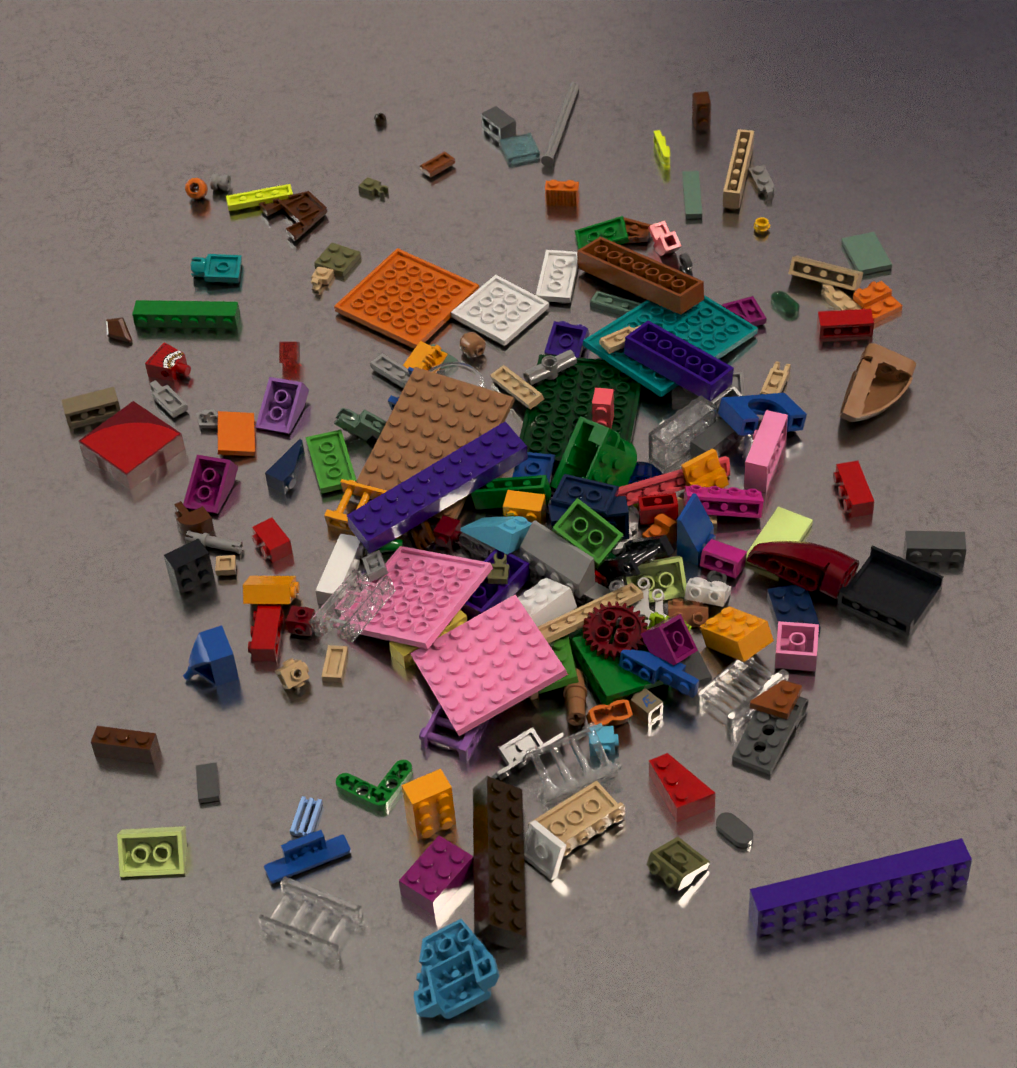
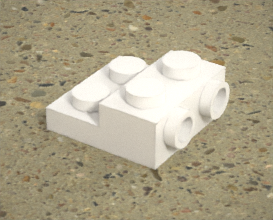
M700 577L690 578L686 584L684 599L723 607L731 594L732 586L720 581L708 582Z

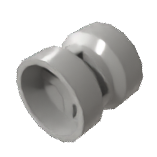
M212 174L210 180L212 190H230V175L220 176L219 174Z

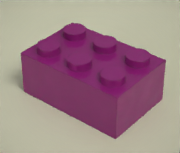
M438 836L399 879L401 895L436 916L474 872L473 856L443 837Z

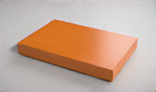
M218 411V455L255 456L254 413Z

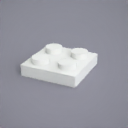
M534 820L529 823L525 837L524 859L547 878L553 880L558 875L566 844Z

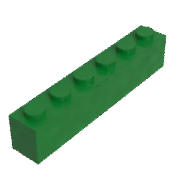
M136 300L132 316L135 327L237 329L240 310L238 302Z

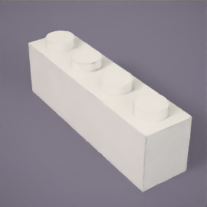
M340 533L315 590L318 603L340 607L342 601L346 599L347 589L353 583V575L355 571H358L360 559L364 557L366 549L356 536Z

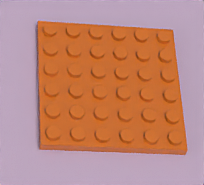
M397 248L334 306L335 312L415 349L420 341L425 343L451 318V312L477 291L479 285Z

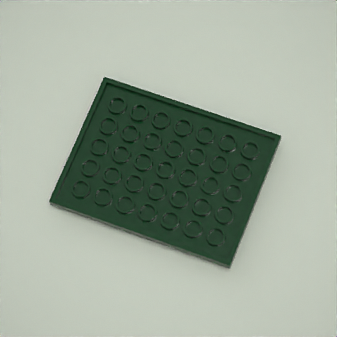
M539 354V358H538L537 365L542 363V359H543L545 356H554V355H542V354ZM576 357L577 364L558 372V376L555 379H543L532 385L543 395L544 400L531 410L526 408L520 439L527 445V452L555 455V466H559L579 417L581 416L592 421V401L595 388L614 389V419L611 429L617 431L620 434V438L631 442L642 384L605 360Z

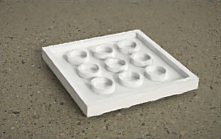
M495 275L451 312V317L505 346L549 308V302Z

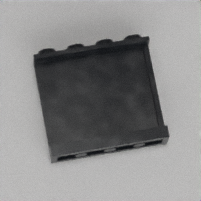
M872 545L870 556L847 588L842 586L839 590L838 605L910 636L941 591L944 576Z

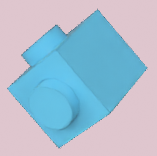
M613 726L588 727L590 756L615 755V746H619L618 734H614Z

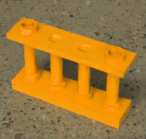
M341 479L340 483L344 495L336 510H326L324 517L327 526L352 532L348 525L347 514H343L351 496L362 497L356 508L358 509L368 503L369 499L373 500L387 492V490L359 484L353 480Z

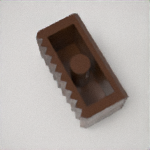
M695 92L692 94V120L695 130L710 129L711 100L709 92Z

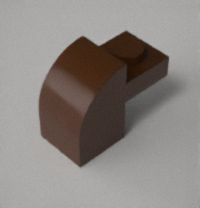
M181 501L174 504L176 510L174 516L179 532L182 535L190 537L186 535L187 531L200 534L214 531L212 517L203 506L189 512Z

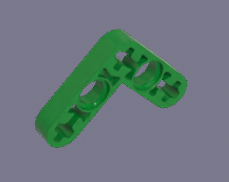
M408 760L397 761L377 787L349 773H342L336 778V788L339 793L376 811H384L389 808L401 792L402 785L406 784L412 777V764ZM390 782L397 783V786L393 789L386 787ZM360 789L368 790L366 795L357 794Z

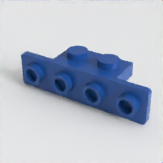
M322 830L281 845L283 858L265 864L264 869L270 883L273 884L351 853V848L343 834L325 841Z

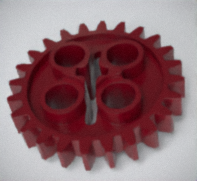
M609 601L607 607L601 603L600 609L594 607L593 613L588 612L587 618L584 619L582 632L583 639H586V646L591 645V652L597 650V656L603 653L605 660L608 656H612V660L615 661L616 657L619 656L620 658L622 650H643L645 643L641 633L647 630L648 623H645V616L640 617V611L633 612L634 606L628 609L626 608V603L619 606L618 601H616L615 606H612ZM618 618H621L619 622V628H617L615 633L614 641L612 644H609L612 639V634L615 632Z

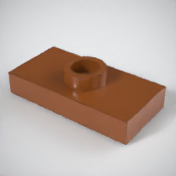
M444 151L420 165V170L431 178L455 164V158Z

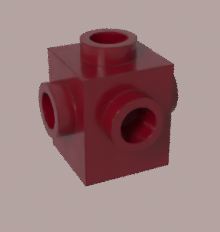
M292 605L286 618L288 633L311 636L313 629H316L318 626L315 610Z

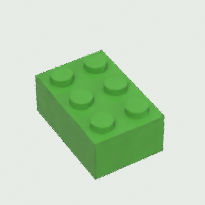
M578 498L552 528L554 533L593 557L594 567L597 569L620 543L624 535Z

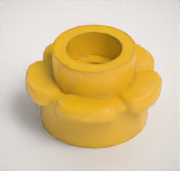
M763 217L757 218L754 223V229L759 233L766 232L767 229H770L768 219Z

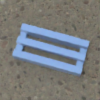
M304 796L301 797L290 828L291 835L303 837L314 831L323 804L322 799L314 801V798H309L308 800ZM305 805H307L299 830L297 831ZM312 806H315L307 832H304Z

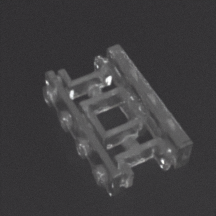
M354 569L310 619L309 623L316 636L323 637L332 629H336L341 639L346 638L348 642L352 643L394 594L396 588L389 576L381 577L377 583H372L367 574L362 575L360 570ZM355 602L359 603L354 610L349 609Z

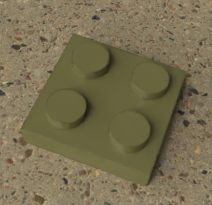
M331 243L314 262L315 268L319 266L333 269L335 275L344 277L361 258V252Z

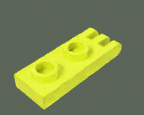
M660 130L654 131V146L664 170H669L670 148L666 146L665 136H662Z

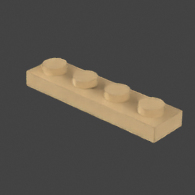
M505 365L490 375L496 384L530 410L544 400L543 395Z

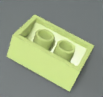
M680 556L646 561L638 566L641 572L640 575L623 577L624 585L633 583L638 588V580L642 577L647 578L650 582L649 603L655 602L652 597V592L655 589L663 591L665 595L664 600L685 597L686 577L683 559ZM643 582L641 586H646L647 582ZM656 594L655 598H660L662 594Z
M186 826L122 829L117 834L120 877L185 873L187 852Z

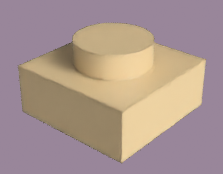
M235 555L216 556V576L236 575Z

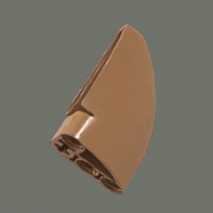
M868 344L861 354L856 371L852 373L839 417L849 422H858L877 416L890 408L909 387L916 368L915 361L878 344Z

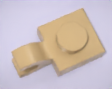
M318 266L311 276V284H314L312 290L319 292L323 284L328 285L334 276V270Z

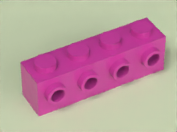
M699 485L685 486L684 507L692 494L695 493L708 515L762 517L764 500L761 491L757 489L740 490L735 487L724 489L717 486H711L710 488Z

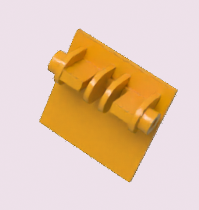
M420 341L403 366L407 369L409 367H417L436 373L448 354L441 351L442 348L438 345L430 346Z

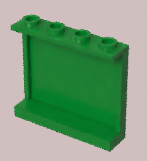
M619 625L616 626L615 632L612 634V639L609 644L613 643L617 628H619ZM583 635L572 639L571 648L573 656L602 705H610L616 698L664 684L660 680L652 684L619 666V656L616 657L615 661L612 660V656H608L605 660L603 653L597 656V650L591 652V645L586 646V639H583ZM645 646L643 647V650H638L649 652L648 648ZM665 684L668 691L671 690L672 687Z

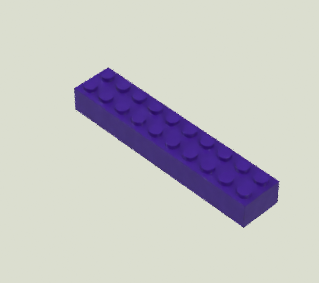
M505 421L348 514L349 528L371 554L527 460V445Z
M960 838L750 889L749 916L756 935L771 934L774 931L792 929L801 924H813L818 920L826 918L833 919L839 915L854 914L867 908L874 909L884 904H894L908 898H919L929 893H940L945 889L960 888L968 883L972 858L963 839Z

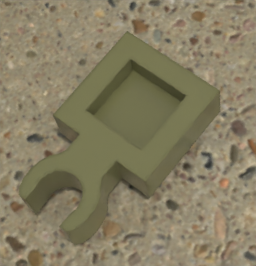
M368 177L358 186L359 192L370 196L377 194L379 197L384 198V192L389 193L387 186H381L380 181Z
M495 553L494 564H491L493 569L488 574V584H508L509 564H507V555L504 554L503 559H497V553Z

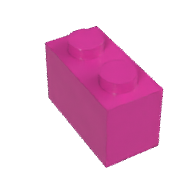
M711 539L702 550L700 566L736 579L745 567L747 551Z

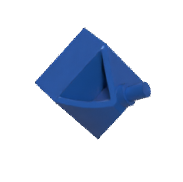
M223 626L200 632L190 654L188 670L183 677L186 680H190L194 675L199 674L216 687L238 680L239 676L234 654Z

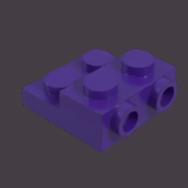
M554 321L544 354L557 356L572 350L575 357L580 358L583 349L585 350L583 340L589 337L590 334L588 328L581 324L571 325L565 321Z

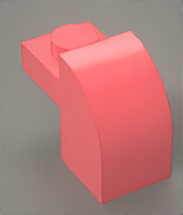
M665 221L648 227L654 241L653 247L660 256L680 249L681 244L676 232H670Z

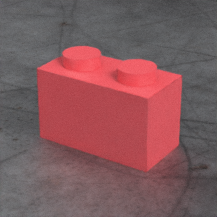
M595 388L592 401V421L611 429L614 419V389Z

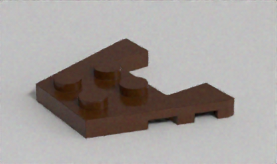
M309 191L289 195V198L284 200L279 198L273 199V202L265 204V202L259 203V208L267 216L283 209L297 222L285 228L286 234L294 241L327 213V207Z

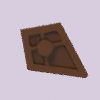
M124 318L106 319L107 337L132 342Z

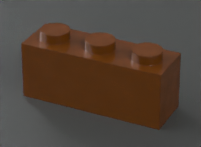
M97 726L91 740L95 757L154 764L160 750L156 733Z

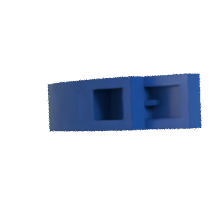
M621 651L619 666L652 684L660 680L691 698H694L697 694L700 680L685 672L686 665L680 662L672 665L646 651Z

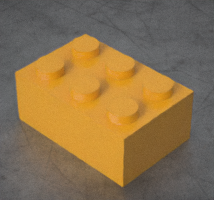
M730 606L722 609L720 613L709 618L700 626L706 647L743 662L774 641L767 620Z
M441 768L402 785L407 823L417 841L429 838L433 834L447 830L456 824L452 787Z

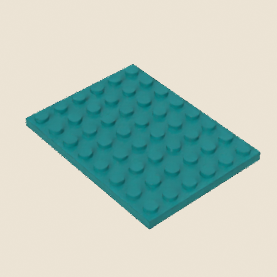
M705 295L703 301L681 315L647 300L584 339L583 346L662 397L679 385L625 355L624 348L609 354L600 345V338L628 326L631 328L638 327L649 320L720 359L756 335L758 328Z

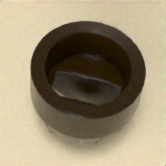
M383 113L374 116L375 126L382 127L386 125V116Z

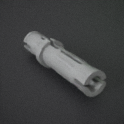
M191 531L186 533V535L190 536L185 537L186 543L199 539L205 548H217L237 554L242 552V549L236 547L243 548V542L210 536L208 533L200 534Z

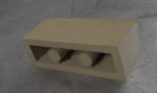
M114 387L61 400L68 427L110 417L120 411Z

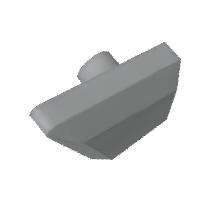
M214 409L196 413L200 428H217L218 413Z

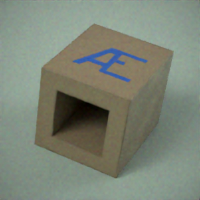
M645 688L640 693L633 695L631 710L636 717L649 726L663 715V701Z

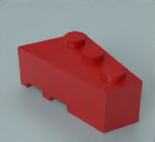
M666 753L649 760V776L676 822L715 808L716 793L670 754Z

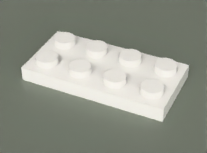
M546 250L536 296L549 302H571L578 269L577 252Z

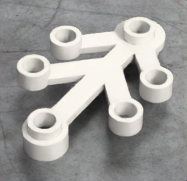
M642 577L638 580V586L643 592L644 598L631 605L635 607L633 612L640 611V616L645 615L649 619L650 614L654 613L649 609L650 582L647 578ZM614 580L610 583L609 590L613 592L617 590L613 589L615 585H620L619 588L625 585L621 580ZM643 582H647L646 586H641ZM655 589L652 592V597L655 601V612L664 615L665 618L667 616L663 612L665 595L661 589ZM656 594H662L660 598H655ZM645 620V623H648V625H649V623H650L651 621H650V620Z

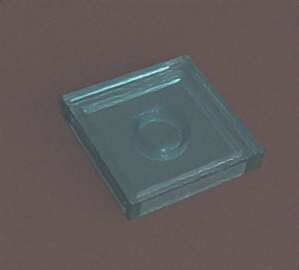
M531 133L500 139V145L508 163L540 157V152Z

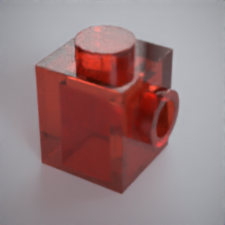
M279 342V363H284V367H295V363H300V342Z

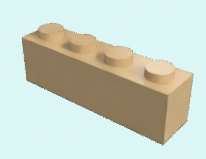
M801 256L792 257L788 274L856 291L860 288L864 272Z

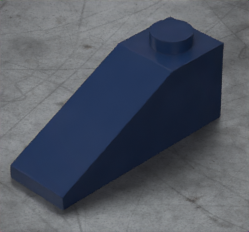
M301 439L265 472L267 486L283 494H286L294 487L305 453Z

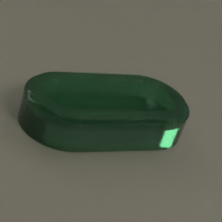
M776 291L771 295V304L787 317H794L799 314V304L787 293Z

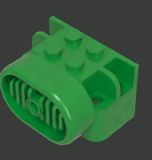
M580 416L550 486L557 489L564 474L619 487L628 485L637 463L636 449L631 442L620 438V434L617 431Z

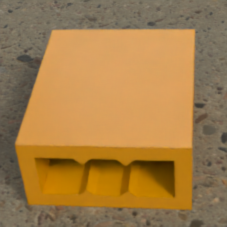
M249 576L243 584V604H291L293 599L296 598L297 593H299L300 584L296 582V576Z

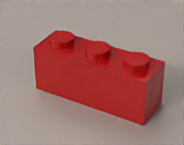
M871 309L818 312L817 328L819 339L873 336L874 320Z
M859 461L836 464V472H833V479L835 484L838 483L839 496L844 499L845 511L849 512L851 518L873 514L874 499Z
M258 604L257 611H254L253 621L255 624L251 626L252 641L248 642V653H251L253 661L277 662L284 619L282 604Z

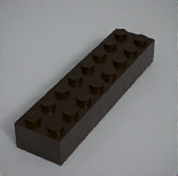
M486 776L473 788L474 934L478 938L512 949L526 938L522 789Z

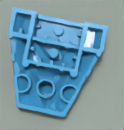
M462 919L422 939L419 959L422 969L421 973H417L416 978L419 982V988L417 991H414L417 1014L419 1017L433 1018L441 1015L445 1019H450L482 1003L491 996L490 988L496 985L500 976L496 960Z

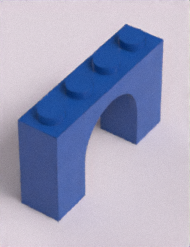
M786 393L722 397L718 414L739 436L754 435L759 422L757 415L764 416L766 410L788 415L787 432L803 430L807 416Z

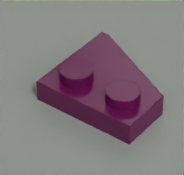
M753 296L722 304L723 307L754 326L766 324L767 318Z

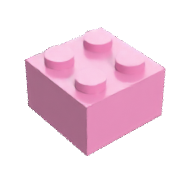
M778 621L775 668L816 671L819 624Z

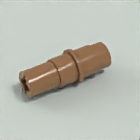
M576 669L579 682L569 684L563 689V696L567 707V721L571 725H581L586 719L587 689L585 687L584 674L579 669Z

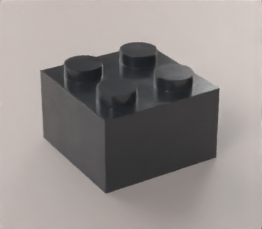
M199 539L164 555L170 581L180 595L214 579L209 552Z

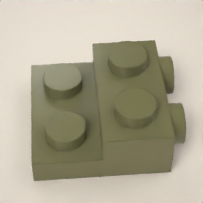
M676 837L651 851L646 865L652 874L661 876L668 887H674L679 891L691 884L695 875L706 870L709 867L710 861L681 838Z

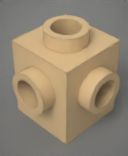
M293 658L283 662V667L275 670L283 689L299 688L306 684L305 680L310 678L308 675L309 668L306 663L301 660H294Z

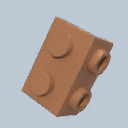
M675 598L672 601H668V616L671 618L681 614L687 624H690L692 627H700L708 620V604Z

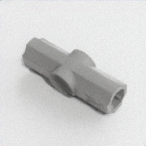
M568 350L555 357L545 356L541 364L524 371L523 377L530 385L543 379L552 380L558 376V372L577 364V359L572 350Z

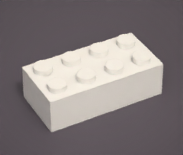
M549 578L540 580L538 584L526 590L524 594L518 597L537 627L577 608L571 588Z

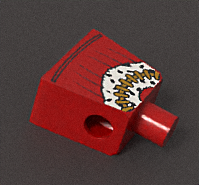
M163 343L145 363L149 377L167 381H175L180 374L188 376L191 372V367L187 365L185 354L167 343Z

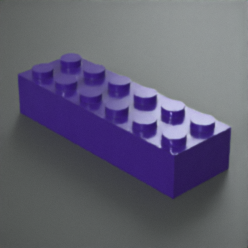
M649 320L625 337V355L708 402H711L732 385L734 367Z

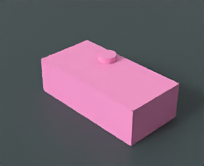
M766 410L759 429L754 431L753 444L745 461L744 488L757 489L766 493L786 443L788 415Z

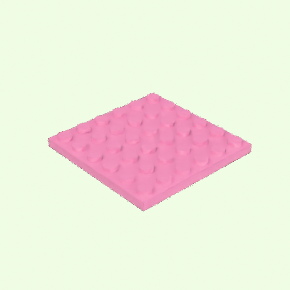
M400 546L385 563L388 574L379 580L370 581L334 624L339 630L429 649L488 576L493 567L489 562Z
M516 595L438 637L429 649L419 648L410 653L458 736L568 675L566 669Z

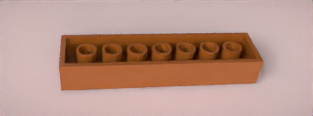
M601 236L577 251L578 269L680 315L704 300V281Z

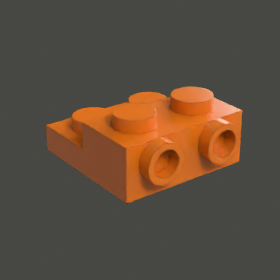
M882 281L877 283L871 282L867 288L863 290L858 288L853 294V301L861 306L862 309H871L874 324L902 311L903 305L892 296V290Z

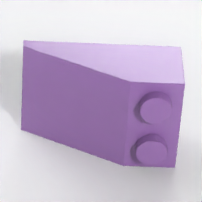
M269 377L255 428L290 434L305 407L309 389L303 382Z

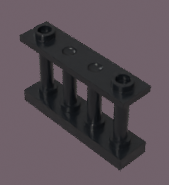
M666 535L629 540L624 543L627 548L626 552L616 558L606 559L598 569L596 568V571L607 579L638 576L641 574L638 569L639 565L650 558L670 556L675 551Z

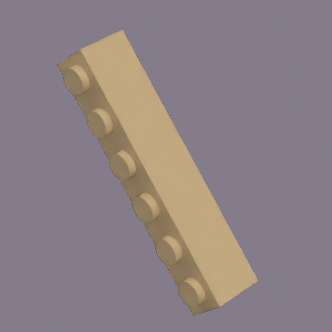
M741 129L737 131L723 190L724 208H740L754 147V131Z

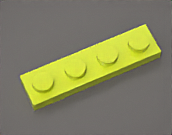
M286 184L227 195L226 200L229 211L259 206L261 202H265V204L272 203L273 199L277 198L280 200L288 199V196L293 195L291 185Z

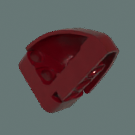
M800 541L759 543L753 547L747 558L748 562L803 589L815 591L819 588L820 592L834 599L838 598L839 590L842 586H847L860 563L859 560L833 548Z

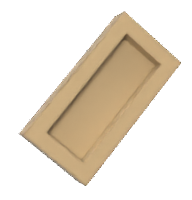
M328 645L321 676L322 682L342 683L349 652L348 646Z

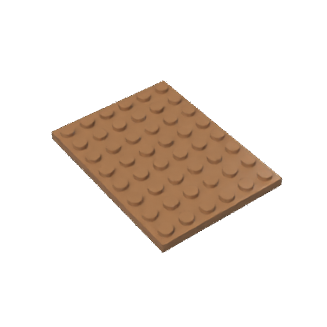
M415 367L356 482L387 491L505 422L515 401L514 397ZM468 495L430 518L440 521L444 515L457 519Z

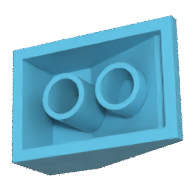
M522 516L484 517L461 527L460 531L508 555L520 549L532 523Z

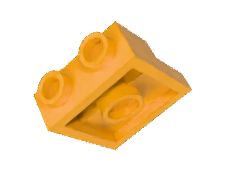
M713 448L681 465L687 486L699 485L709 488L711 486L724 488L729 485L725 469L721 467L717 451Z

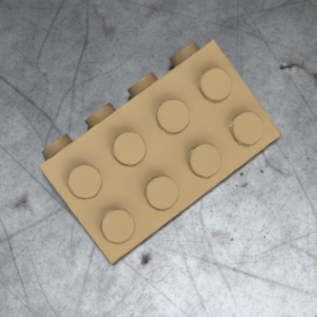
M596 780L534 820L566 844L563 855L566 856L577 846L587 843L591 837L604 832L613 823L620 822L625 816V805L622 802L617 803Z

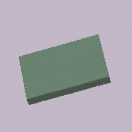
M875 232L842 238L841 243L856 271L864 272V275L892 269V263Z

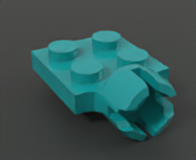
M208 254L206 258L193 257L191 260V270L193 273L191 275L198 278L204 277L205 282L239 283L242 255Z

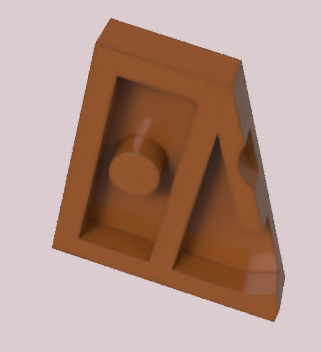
M624 217L630 241L627 243L647 242L651 235L648 229L651 224Z
M782 680L751 700L750 709L788 719L802 693V685Z

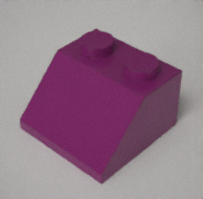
M681 614L666 619L641 633L649 652L672 665L679 663L698 651Z

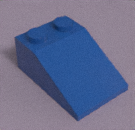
M693 493L677 519V556L682 557L683 561L699 565L703 548L711 539L715 540L716 535H714V525L697 494Z

